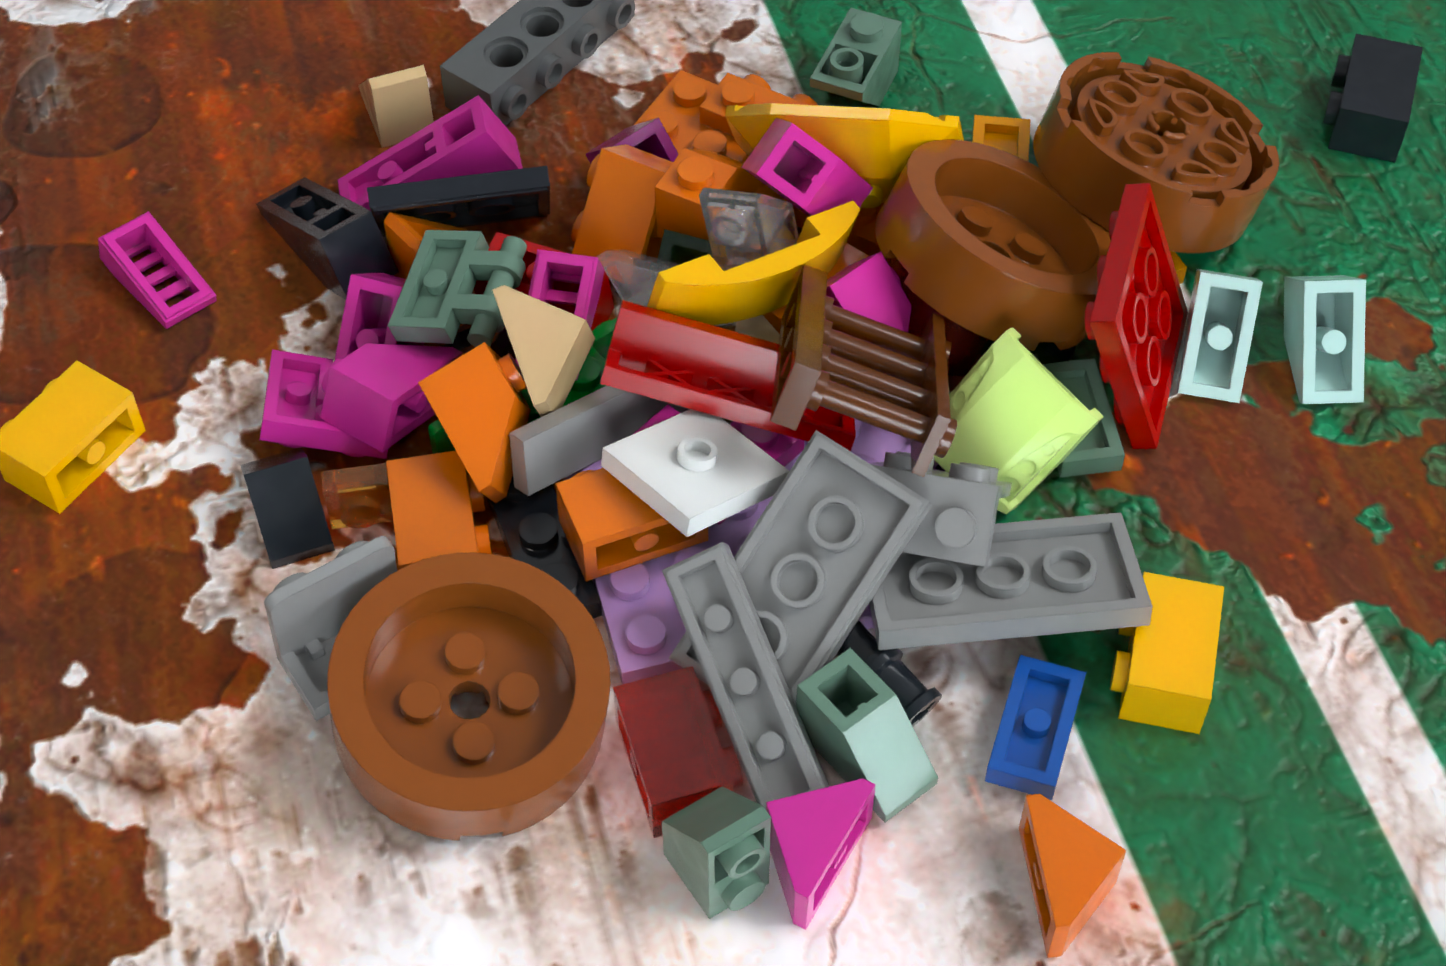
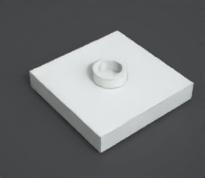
M692 409L603 447L601 466L686 537L774 496L789 473L788 469L721 417Z

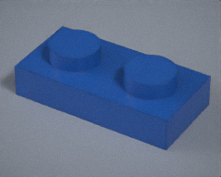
M1024 655L1019 656L987 766L985 782L1031 795L1041 794L1047 799L1053 800L1086 672Z

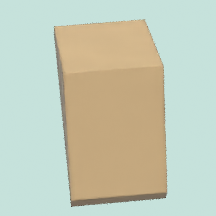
M424 65L369 78L359 85L362 99L382 148L398 144L434 122Z
M505 285L492 289L531 401L539 415L543 417L563 407L596 338L586 319Z

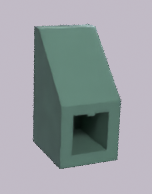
M850 7L811 75L810 87L880 106L898 72L902 22Z
M851 648L797 685L796 707L812 746L846 782L864 778L876 784L873 811L885 823L937 784L938 776L897 695Z
M722 786L662 821L664 855L709 919L727 908L731 911H737L747 907L763 893L765 886L769 884L771 816L762 805Z

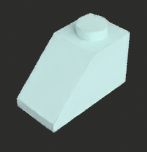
M1202 269L1196 270L1185 329L1178 393L1240 403L1263 284L1261 280Z
M1345 275L1284 277V341L1299 403L1364 402L1366 279Z

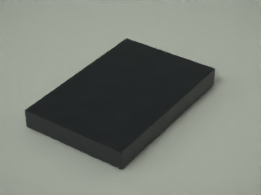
M547 166L367 188L370 211L382 237H386L384 220L389 212L455 227L547 217V214H550V181Z

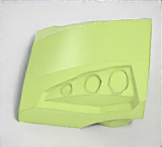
M1013 327L1006 330L990 346L949 394L951 418L957 420V428L945 457L940 458L934 455V460L946 472H950L951 463L960 464V462L999 468L997 480L1012 483L1010 496L1000 498L997 510L1006 515L1017 508L1066 459L1104 417L1096 408L1092 410L1086 408L1018 341L1021 335Z

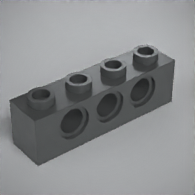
M634 0L518 1L440 65L445 107L453 111L479 95L505 126L508 125L512 120L521 117L527 107L548 89L556 87L562 78L583 59L591 57L597 48L617 30L626 27L635 16Z

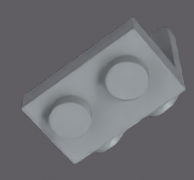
M896 451V453L885 452L884 462L869 463L933 504L903 552L983 567L988 565L998 502L1000 498L1010 496L1012 484L997 480L999 468L960 462V464L951 463L950 472L933 469L935 459L933 457L925 477H921L911 473V453Z
M386 536L377 537L369 542L358 541L352 543L340 551L334 560L309 573H296L285 578L264 600L277 659L316 721L330 714L327 691L328 667L333 645L342 624L354 606L368 591L390 574L397 571L395 549Z

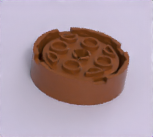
M1101 52L1083 56L1072 62L1064 70L1033 139L1034 155L1038 166L1059 195L1080 213L1109 230L1110 215L1112 211L1119 210L1125 184L1150 183L1170 251L1180 253L1213 252L1226 248L1240 239L1273 183L1279 169V156L1276 146L1265 145L1259 136V132L1263 127L1261 121L1237 98L1215 83L1188 69L1161 59L1148 56L1143 66L1121 62L1122 58L1118 52Z
M946 139L924 143L917 147L910 155L875 221L876 239L884 258L894 259L896 257L909 272L904 284L937 312L965 329L996 341L1006 330L1013 327L1021 335L1018 341L1027 350L1031 351L1036 349L1039 342H1054L1060 350L1068 349L1077 345L1087 335L1085 330V309L1087 303L1095 301L1099 287L1097 265L1100 256L1107 255L1110 245L1109 230L1095 223L1071 206L1051 186L1041 169L1036 165L1003 150L970 141Z
M477 552L452 553L423 559L405 566L376 584L354 606L342 624L330 655L327 678L328 700L335 747L342 766L356 789L372 806L392 821L427 836L460 841V836H482L502 832L503 837L519 832L547 818L573 796L588 776L600 750L611 685L610 665L602 635L585 606L568 588L546 572L530 564L505 556ZM465 692L477 694L483 692L489 707L478 718L463 719L457 716L450 708L453 695L458 696Z

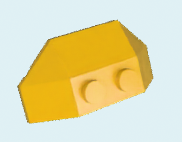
M765 103L748 104L746 106L730 105L727 106L725 114L735 141L748 156H750L775 118L795 124L841 158L873 187L860 206L862 208H875L885 202L910 155L917 147L935 140H964L959 116L939 115V117H934L924 112L898 109Z

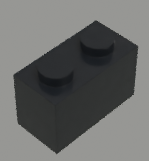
M1361 34L1355 35L1350 55H1338L1331 81V87L1340 88V92H1330L1322 124L1333 126L1328 149L1393 163L1396 162L1410 120L1423 47Z

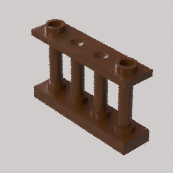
M804 264L781 318L770 421L796 431L806 408L815 412L819 406L910 439L911 473L925 477L934 455L944 458L947 454L957 428V420L951 418L947 360L952 343L945 339L944 316L932 312L922 336L918 337L833 305L834 298L826 295L827 272Z

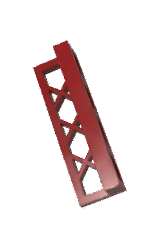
M622 300L600 384L809 442L817 430L850 452L856 437L854 418L819 406L816 412L806 408L796 431L770 421L779 344Z

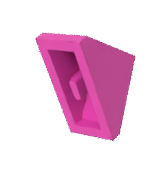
M862 778L766 802V811L771 816L770 852L793 924L805 930L809 926L872 819L876 784Z

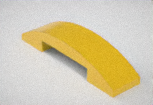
M850 201L807 217L795 245L723 271L711 255L707 254L658 272L647 307L710 325L742 321L783 307L789 302L804 264L827 272V274L831 271L846 245L860 207L854 201Z

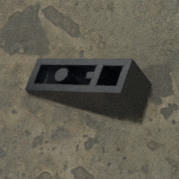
M306 177L256 204L261 215L322 284L345 300L351 274L385 273L394 276L399 273L371 211Z

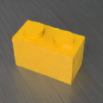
M76 360L58 378L50 381L43 392L14 419L9 420L1 427L0 471L4 480L57 513L63 512L146 431L133 392Z
M1144 572L1143 579L1153 606L1150 625L1118 628L1119 635L1130 636L1128 652L1119 650L1116 652L1110 682L1111 691L1122 692L1118 719L1200 734L1212 699L1224 586Z

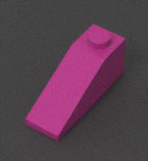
M478 95L339 178L338 187L341 196L370 210L368 187L523 169L516 138Z

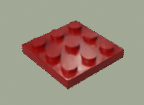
M1150 183L1125 184L1119 210L1112 211L1110 215V245L1107 255H1101L1098 260L1097 281L1099 287L1095 301H1089L1085 309V330L1089 340H1096L1100 352L1101 378L1104 383L1111 384L1114 393L1115 419L1118 424H1124L1132 449H1157L1188 311Z

